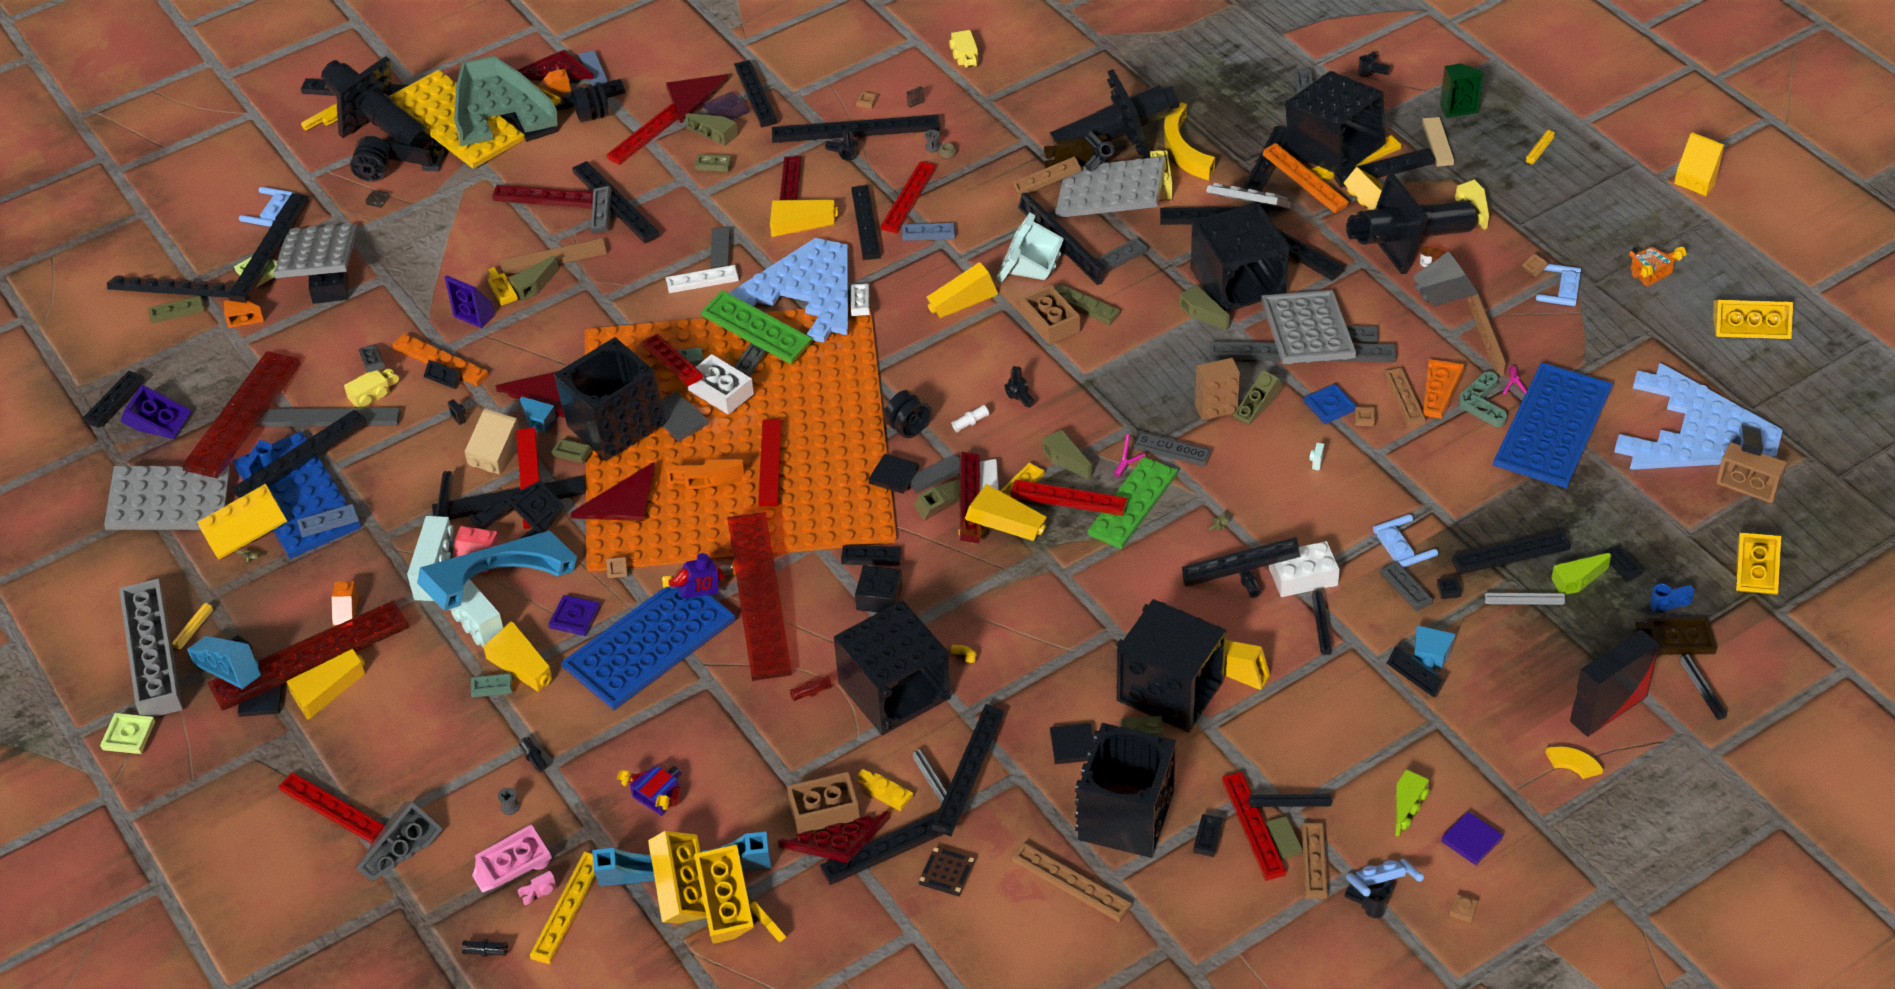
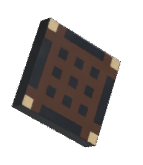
M934 847L919 879V885L960 897L974 866L975 859Z

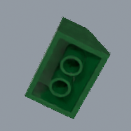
M1462 63L1444 67L1440 107L1446 118L1479 113L1483 71Z

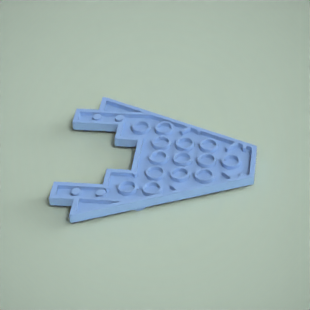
M814 238L761 273L755 274L753 278L735 288L729 294L753 307L756 303L774 306L780 296L807 301L809 303L805 307L806 314L818 316L808 331L807 336L811 337L814 341L825 343L831 332L847 335V244Z
M1659 363L1656 375L1637 371L1633 385L1634 389L1669 396L1667 409L1685 413L1680 434L1661 430L1658 442L1619 434L1614 452L1633 456L1630 469L1720 465L1730 442L1741 446L1739 432L1741 424L1760 429L1763 446L1762 453L1776 458L1782 429L1664 364Z

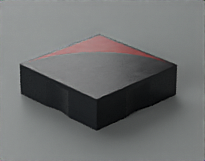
M1640 629L1609 652L1581 668L1570 722L1589 737L1645 699L1648 695L1660 644Z

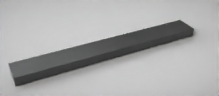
M400 408L254 409L250 423L252 427L329 426L355 409L366 418L367 424L364 426L398 425L401 412Z

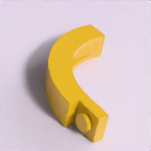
M1180 102V107L1174 109L1165 118L1164 144L1166 151L1180 168L1196 177L1209 181L1215 171V157L1193 149L1181 137L1179 130L1187 116V104Z

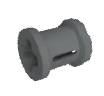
M929 130L925 133V139L927 140L925 148L929 152H937L940 148L938 141L940 133L938 131Z
M504 788L498 793V800L502 803L501 811L505 815H513L520 808L519 802L516 800L517 793L513 788Z

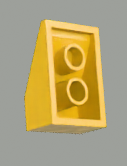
M1692 132L1679 163L1674 184L1707 196L1716 185L1724 144Z
M1750 533L1739 534L1736 556V591L1778 595L1781 536Z

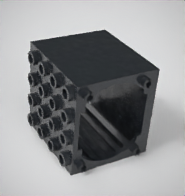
M1329 71L1298 94L1286 100L1284 104L1286 107L1289 154L1340 176L1386 144L1384 92L1336 72Z
M1258 202L1192 221L1190 269L1208 296L1216 301L1224 311L1229 313L1232 310L1261 302V295L1286 294L1289 245Z
M616 337L554 374L567 427L587 445H590L605 461L616 456L666 423L655 371Z
M1152 599L1149 605L1145 604L1143 606L1142 615L1124 640L1120 639L1117 643L1116 701L1150 716H1162L1163 722L1189 733L1224 682L1227 630L1204 621L1202 618L1185 613L1183 610L1171 607L1164 602Z
M903 600L834 636L838 683L881 735L890 732L951 698L948 651Z
M1102 723L1099 731L1096 730L1094 733V746L1089 747L1087 754L1088 762L1082 766V779L1077 780L1075 792L1077 793L1075 805L1077 806L1075 831H1078V840L1153 858L1175 792L1177 740ZM1104 778L1110 780V787L1115 786L1117 781L1120 782V785L1128 784V786L1142 787L1144 791L1140 790L1137 794L1131 795L1113 793L1104 789Z

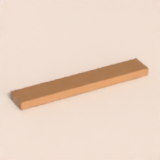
M602 238L500 260L502 272L506 276L519 273L554 255L557 257V263L562 264L605 255L607 252Z
M1479 295L1470 296L1467 298V304L1494 372L1498 377L1504 376L1506 363Z
M1023 843L1012 856V862L1119 923L1132 908V903L1026 843Z

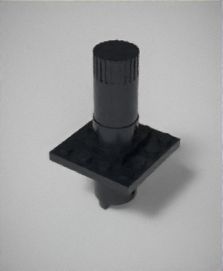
M387 56L362 73H358L347 63H340L338 60H333L325 66L321 77L326 81V87L337 98L339 136L344 138L352 134L360 126L365 125L367 121H370L401 145L424 148L430 139V129L389 97L391 95V60Z
M1114 69L1107 71L1109 76L1107 83L1110 89L1112 88V91H1110L1112 105L1049 132L1054 146L1056 145L1055 141L1082 138L1088 131H1092L1096 136L1106 134L1107 141L1125 134L1132 145L1136 144L1137 154L1142 155L1143 159L1150 158V153L1142 127L1170 115L1172 110L1180 106L1172 86L1162 89L1158 84L1129 97Z
M1387 174L1376 208L1359 211L1356 215L1349 216L1346 223V232L1349 239H1357L1362 245L1377 243L1401 274H1407L1420 238L1470 232L1476 224V211L1473 204L1466 200L1427 205L1418 204L1394 174Z

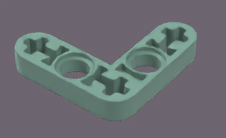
M1484 372L1459 395L1458 405L1494 427H1503L1506 424L1507 413L1484 399L1496 388L1498 376L1494 372ZM1474 389H1481L1482 392H1475ZM1484 407L1487 411H1480L1478 408Z

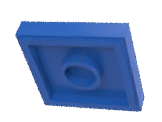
M1336 384L1304 397V403L1324 424L1354 412L1356 407Z

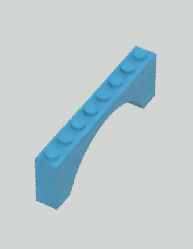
M546 531L420 567L417 584L445 611L461 606L464 593L463 586L469 579L483 571L499 567H527L545 571L559 577L574 572L577 556L551 531Z
M767 832L744 834L739 839L726 845L700 851L701 853L737 845L742 872L771 869ZM616 848L592 850L593 870L600 887L655 881L651 855L630 853Z

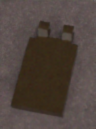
M1106 134L1097 135L1100 141L1104 140L1107 142ZM1083 137L1055 141V146H1044L1046 159L1054 157V160L1044 161V167L1048 168L1074 156L1080 166H1085V163L1093 156L1094 148ZM1101 148L1102 153L1107 155L1106 150Z
M1648 618L1647 623L1636 622V629H1633V634L1642 629L1660 644L1657 655L1716 654L1717 651L1708 618Z

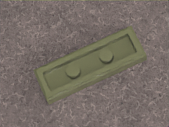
M202 296L148 308L152 324L205 312Z

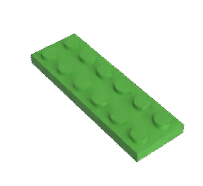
M723 290L701 311L702 317L789 364H792L812 343L811 337Z
M1143 457L1114 495L1127 498V505L1123 516L1100 513L1088 529V535L1123 549L1176 478L1177 469Z

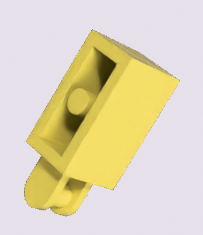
M971 31L951 33L949 46L953 50L954 60L957 59L958 64L964 65L965 68L972 65L976 67L978 49Z
M390 368L382 372L378 370L368 372L344 385L347 398L356 408H363L390 393L389 387L398 382L399 376L394 374V371Z

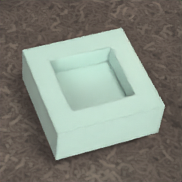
M1316 443L1315 450H1311L1310 461H1313L1312 469L1320 470L1324 452V444Z

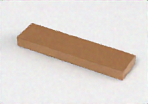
M1074 156L1012 182V186L1019 198L1022 193H1031L1082 170Z
M1403 369L1385 370L1384 377L1407 427L1425 424L1426 418Z
M1302 823L1305 899H1327L1323 823Z

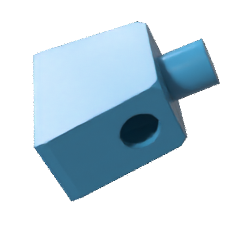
M1417 626L1414 657L1430 669H1442L1453 649L1455 634Z

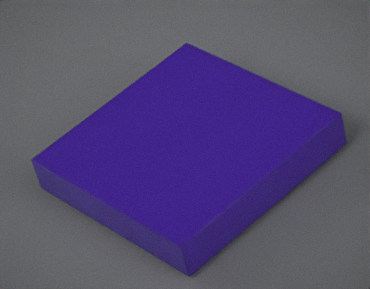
M563 595L548 624L549 628L586 636L601 608L600 603Z
M1468 811L1442 836L1441 842L1474 865H1477L1503 839V835Z

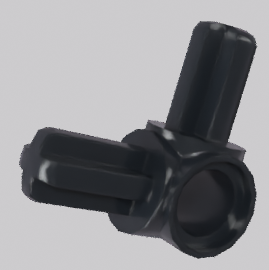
M1372 51L1369 55L1359 57L1358 74L1363 77L1372 76L1374 73L1389 75L1390 66L1376 63L1378 55Z
M847 128L843 130V141L841 143L826 141L825 149L839 152L843 160L851 161L859 149V144L853 139V131Z
M1088 131L1083 138L1094 149L1093 156L1085 163V167L1092 172L1100 163H1104L1114 153V148L1111 143L1104 140L1100 141L1092 131ZM1101 148L1106 150L1107 155L1102 153Z
M1013 366L1011 377L1004 386L1005 391L1010 399L1020 400L1025 407L1031 408L1034 400L1028 394L1029 387L1026 380L1022 377V369L1020 366Z
M1391 881L1383 882L1379 889H1371L1369 896H1364L1355 888L1347 887L1344 896L1347 899L1362 904V909L1365 910L1369 917L1380 918L1385 914V907L1390 901L1389 896L1395 887Z

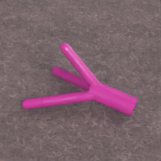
M1509 367L1510 380L1502 394L1506 395L1512 383L1515 382L1526 394L1527 390L1519 380L1520 377L1517 375L1516 367Z
M1129 433L1126 434L1122 460L1113 473L1116 477L1121 476L1128 464L1146 456L1145 453H1142L1127 460Z

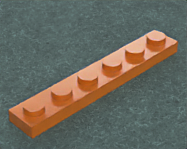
M1275 143L1263 150V156L1335 214L1348 207L1349 201L1278 144Z
M405 333L392 343L393 349L425 364L428 363V360H434L462 371L460 379L476 387L489 376L487 370Z

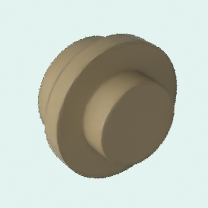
M943 143L939 148V154L944 158H950L956 153V149L951 143Z

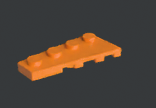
M1429 359L1423 408L1424 416L1443 418L1465 371L1464 364Z

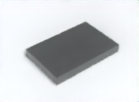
M675 391L661 400L666 420L662 428L678 442L709 424L708 419L678 392Z

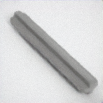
M1485 593L1484 600L1485 604L1563 605L1565 603V594Z

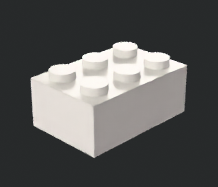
M712 354L696 366L702 373L703 379L688 386L689 391L728 415L754 394L752 378Z
M1327 541L1299 547L1301 557L1269 565V570L1281 597L1338 586L1339 568Z

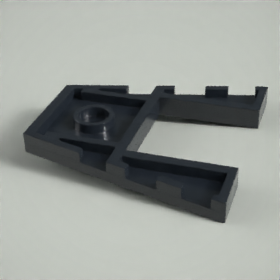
M538 481L518 491V494L502 499V502L492 507L489 505L483 508V511L476 515H469V518L479 529L485 530L512 508L532 528L521 537L525 538L546 532L565 506L541 481Z

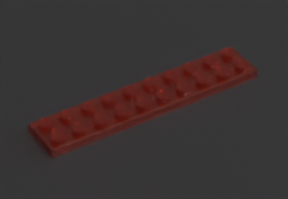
M266 351L182 464L183 471L218 479L301 364L300 358Z
M766 512L727 517L751 679L756 681L791 676L792 670Z
M393 600L257 660L261 676L243 689L219 677L207 682L220 709L224 711L287 683L286 681L351 649L356 652L408 629L409 625Z

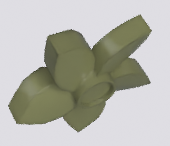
M1222 513L1218 518H1213L1212 522L1214 524L1208 529L1216 528L1217 531L1220 528L1224 529V525L1229 522L1226 513Z
M249 549L245 551L237 550L238 554L246 557V562H250V559H257L261 552Z

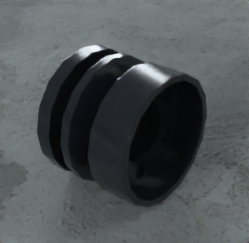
M600 82L595 83V90L592 84H589L588 93H586L583 86L571 90L575 110L581 123L592 120V112H594L597 118L601 117L600 110L604 117L609 115L607 96Z
M375 136L361 138L356 144L350 163L353 174L364 181L375 182L380 180L385 174L390 159V146L384 140Z

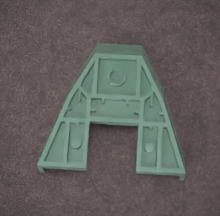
M495 56L462 62L456 84L454 119L460 146L493 140V134L485 118L507 113H516L525 133L557 126V110L552 100L520 72Z

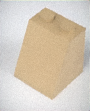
M484 409L465 450L468 465L500 475L518 452L516 430H519L517 418Z

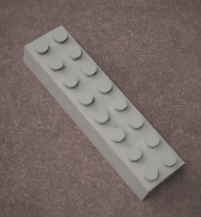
M159 579L119 588L135 705L139 715L157 717L182 710L165 595Z

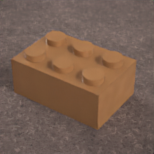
M1048 285L1020 298V314L1048 345L1080 332L1079 314L1052 285Z
M1233 358L1196 365L1195 407L1201 420L1231 415L1238 409L1240 373Z
M1730 442L1722 457L1716 484L1773 503L1780 490L1787 462L1761 453V456L1744 452L1741 450L1740 445Z
M849 772L787 786L788 801L798 834L823 829L839 823L853 822L854 819L860 818L858 802Z

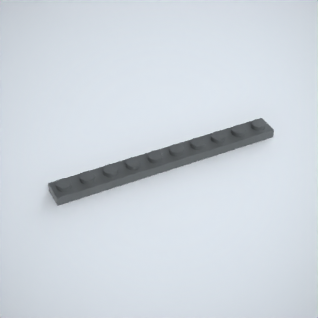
M1210 342V360L1233 358V360L1281 361L1275 343ZM1353 344L1356 358L1330 360L1333 362H1395V344Z

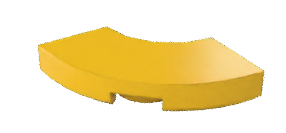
M1569 747L1546 748L1545 753L1554 769H1570L1578 773L1582 779L1603 773L1601 765L1590 755L1580 750Z
M750 897L748 901L752 913L778 942L784 940L786 936Z

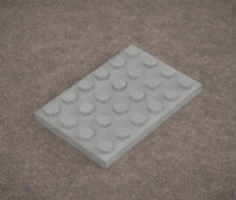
M1165 156L1102 163L1092 172L1087 170L1085 166H1080L1082 171L1062 180L1055 212L1056 217L1062 218L1158 207L1166 165Z
M1213 183L1212 186L1207 185L1206 190L1207 193L1222 197L1291 209L1292 202L1287 201L1288 197L1274 193H1264L1252 189L1246 190Z
M344 223L341 226L326 225L320 228L311 226L307 229H290L285 236L274 269L275 278L346 272L358 231L357 224Z
M1333 290L1261 295V302L1282 364L1356 358L1354 345Z
M114 466L104 523L105 530H201L197 523L198 521L226 506L230 466Z

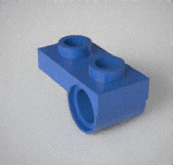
M259 440L256 446L252 448L248 458L243 462L242 469L246 479L258 472L262 467L276 460L273 447L269 442Z
M1657 584L1653 588L1650 600L1651 608L1654 613L1680 606H1687L1692 603L1695 590L1691 585L1671 590L1666 584Z

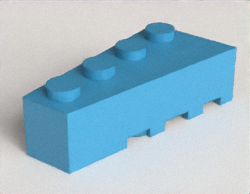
M205 636L187 649L194 665L241 689L261 676L258 669L259 664L254 659L249 644Z

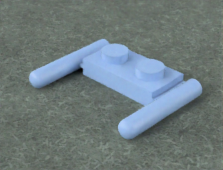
M260 187V193L273 195L260 214V218L240 215L239 220L245 223L271 227L288 198L294 192Z
M1548 264L1544 269L1545 271L1562 273L1558 297L1538 294L1536 295V301L1575 307L1581 268Z
M1411 514L1373 526L1374 533L1377 534L1393 560L1397 561L1403 568L1438 555L1437 549L1414 555V551L1396 528L1397 526L1412 522L1413 516Z
M1401 859L1399 862L1388 860L1382 865L1366 866L1363 870L1356 871V875L1349 873L1346 879L1361 894L1369 896L1371 890L1367 886L1406 876V872L1418 882L1424 880V875L1406 859Z

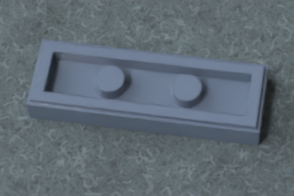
M595 51L580 53L579 59L581 64L594 75V79H588L590 84L594 86L597 82H607Z
M954 223L902 225V241L955 239Z
M354 504L297 520L302 538L359 521Z

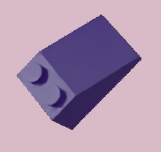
M445 276L453 316L483 328L495 316L492 302L476 287L450 276Z
M141 385L125 408L121 422L137 431L174 439L192 411Z

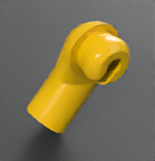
M954 644L951 646V654L966 656V663H975L977 652L972 648Z

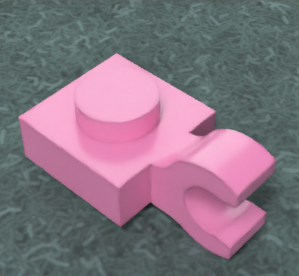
M548 871L532 879L530 885L519 888L518 894L520 897L527 895L522 898L524 905L530 904L535 896L538 899L556 890L554 876L551 871Z

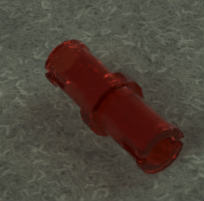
M828 676L815 681L809 680L802 686L790 689V696L794 702L807 696H816V693L832 688L831 680Z

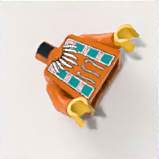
M1649 247L1642 252L1638 248H1633L1629 254L1632 258L1630 266L1632 277L1639 279L1646 287L1667 277L1673 272L1675 260L1679 261L1682 259V256L1687 255L1685 248L1678 247L1674 252L1670 253L1661 252L1654 247Z

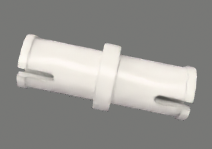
M985 405L972 412L968 411L963 417L951 422L952 427L956 432H959L969 425L973 426L980 419L989 416V411Z

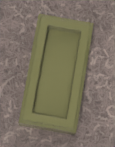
M560 439L551 451L553 457L584 463L593 449L590 445Z
M1287 816L1266 822V827L1281 859L1302 854V848Z

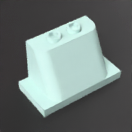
M1029 212L1014 234L996 280L1002 283L1008 274L1045 280L1056 267L1054 262L1060 257L1061 252L1059 249L1064 238L1033 222L1035 215Z

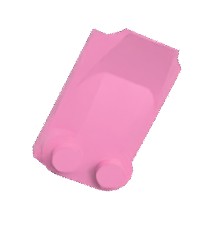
M531 824L475 855L476 863L472 876L483 893L531 869H544L548 866L552 857Z

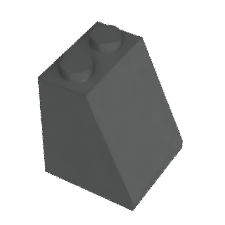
M1449 251L1413 276L1417 282L1414 286L1421 293L1426 302L1430 301L1433 306L1478 294V291Z

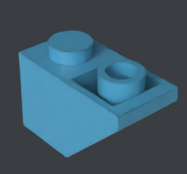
M521 397L522 411L529 428L535 427L536 431L547 433L557 419L555 407L548 403Z

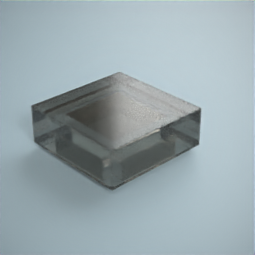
M921 86L906 92L907 105L910 108L924 103V89Z
M373 189L365 200L366 205L382 208L388 200L389 194L388 192Z

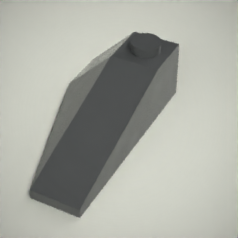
M405 801L388 821L355 868L373 882L402 861L409 859L413 854L429 846L443 828L413 802Z

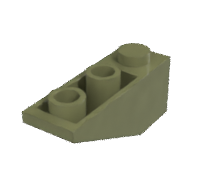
M690 113L685 115L688 129L724 146L738 136L737 123L724 116Z
M554 255L509 277L512 288L522 302L537 295L558 272L557 257Z
M1198 285L1180 293L1179 307L1189 317L1224 330L1229 329L1230 316L1228 312L1224 311Z
M1263 370L1233 417L1250 425L1273 403L1283 388L1279 378Z
M1063 430L1042 438L1043 452L1052 463L1087 479L1091 478V469L1093 468L1091 461L1088 458L1086 459L1081 449L1075 446L1071 437L1066 435Z
M959 479L934 486L918 495L914 507L924 520L960 501Z

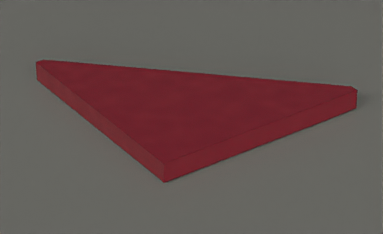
M566 50L559 51L517 69L527 79H544L549 72L562 69L566 70L569 79H594L593 73Z
M728 74L666 83V88L680 123L684 122L687 113H694L700 104L708 100L712 93H715L722 87L724 82L729 80Z
M556 372L495 385L497 392H504L509 397L519 401L521 397L553 405L556 415L565 417L554 377Z
M655 463L647 465L571 512V519L644 521L656 468Z
M884 811L880 816L871 818L869 815L854 819V823L843 826L839 823L825 827L824 831L816 833L809 831L797 834L796 838L790 840L782 838L778 841L779 848L849 863L890 819L889 811Z

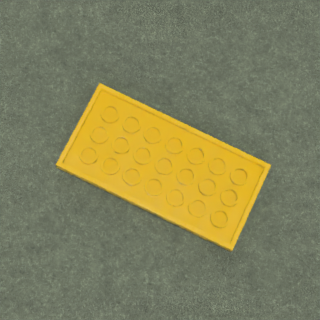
M440 70L389 96L400 107L429 128L432 138L472 169L525 140L522 132L498 115L485 118L493 134V140L460 146L454 121L457 83Z

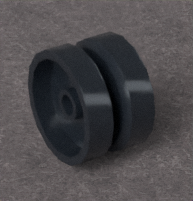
M903 390L894 395L888 402L883 415L886 424L895 429L901 436L912 438L921 433L927 426L932 413L931 407L924 400L919 399L910 390Z

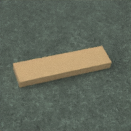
M1440 117L1423 118L1422 124L1432 154L1436 158V166L1454 165V158Z

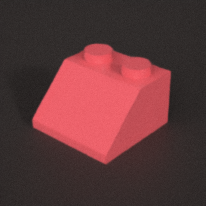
M460 526L454 539L452 558L500 545L497 531ZM491 569L483 571L479 574L489 575Z

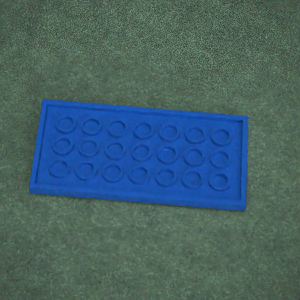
M1541 362L1496 454L1493 466L1567 489L1612 391L1613 383Z
M302 431L271 444L276 459L307 440ZM250 453L232 460L233 466L242 481L246 479L242 465ZM318 456L268 487L287 520L286 523L272 531L289 559L361 528L358 521L302 538L297 520L348 505Z
M666 587L571 654L561 664L568 673L614 711L736 621L735 615L710 595L683 599L677 587Z

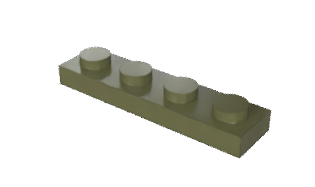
M1062 284L1055 288L1074 310L1105 324L1111 325L1120 315L1119 309Z

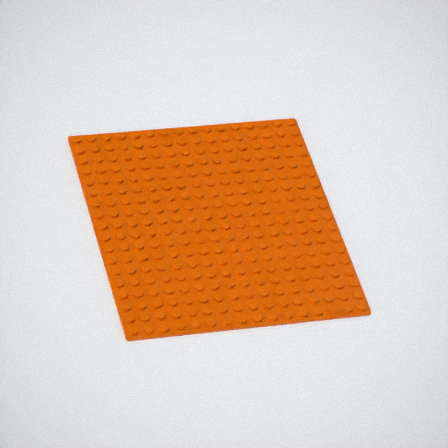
M870 303V315L859 316L851 315V304H848V334L831 332L825 343L812 340V343L792 364L768 352L750 377L752 378L754 394L729 415L689 391L688 387L644 348L642 342L655 334H659L675 350L702 348L703 361L712 354L734 367L751 344L749 341L706 318L586 329L585 355L616 337L655 371L661 400L676 391L705 416L709 422L707 426L680 442L674 439L664 428L660 427L607 461L592 450L586 459V502L651 463H655L656 468L644 521L586 519L587 571L607 570V558L626 557L627 568L685 563L686 561L696 560L697 555L700 553L707 554L712 560L843 548V545L866 546L896 542L891 490L869 484L868 480L884 453L887 454ZM805 308L764 312L807 335L818 316L806 314ZM764 419H781L782 421L778 506H759L758 503L762 421ZM743 459L745 474L728 483L708 488L686 489L685 484H668L666 465H704L705 460Z

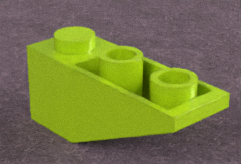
M1610 553L1599 554L1589 558L1554 565L1551 579L1558 592L1565 595L1580 592L1609 568L1611 555Z
M1407 769L1399 779L1395 792V836L1400 837L1403 830H1408L1412 816L1418 814L1421 808L1420 803L1422 800L1426 801L1430 794V789H1428L1429 779Z

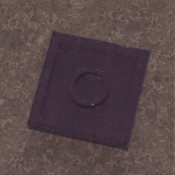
M732 91L703 103L704 108L710 115L724 116L730 120L749 113V108Z

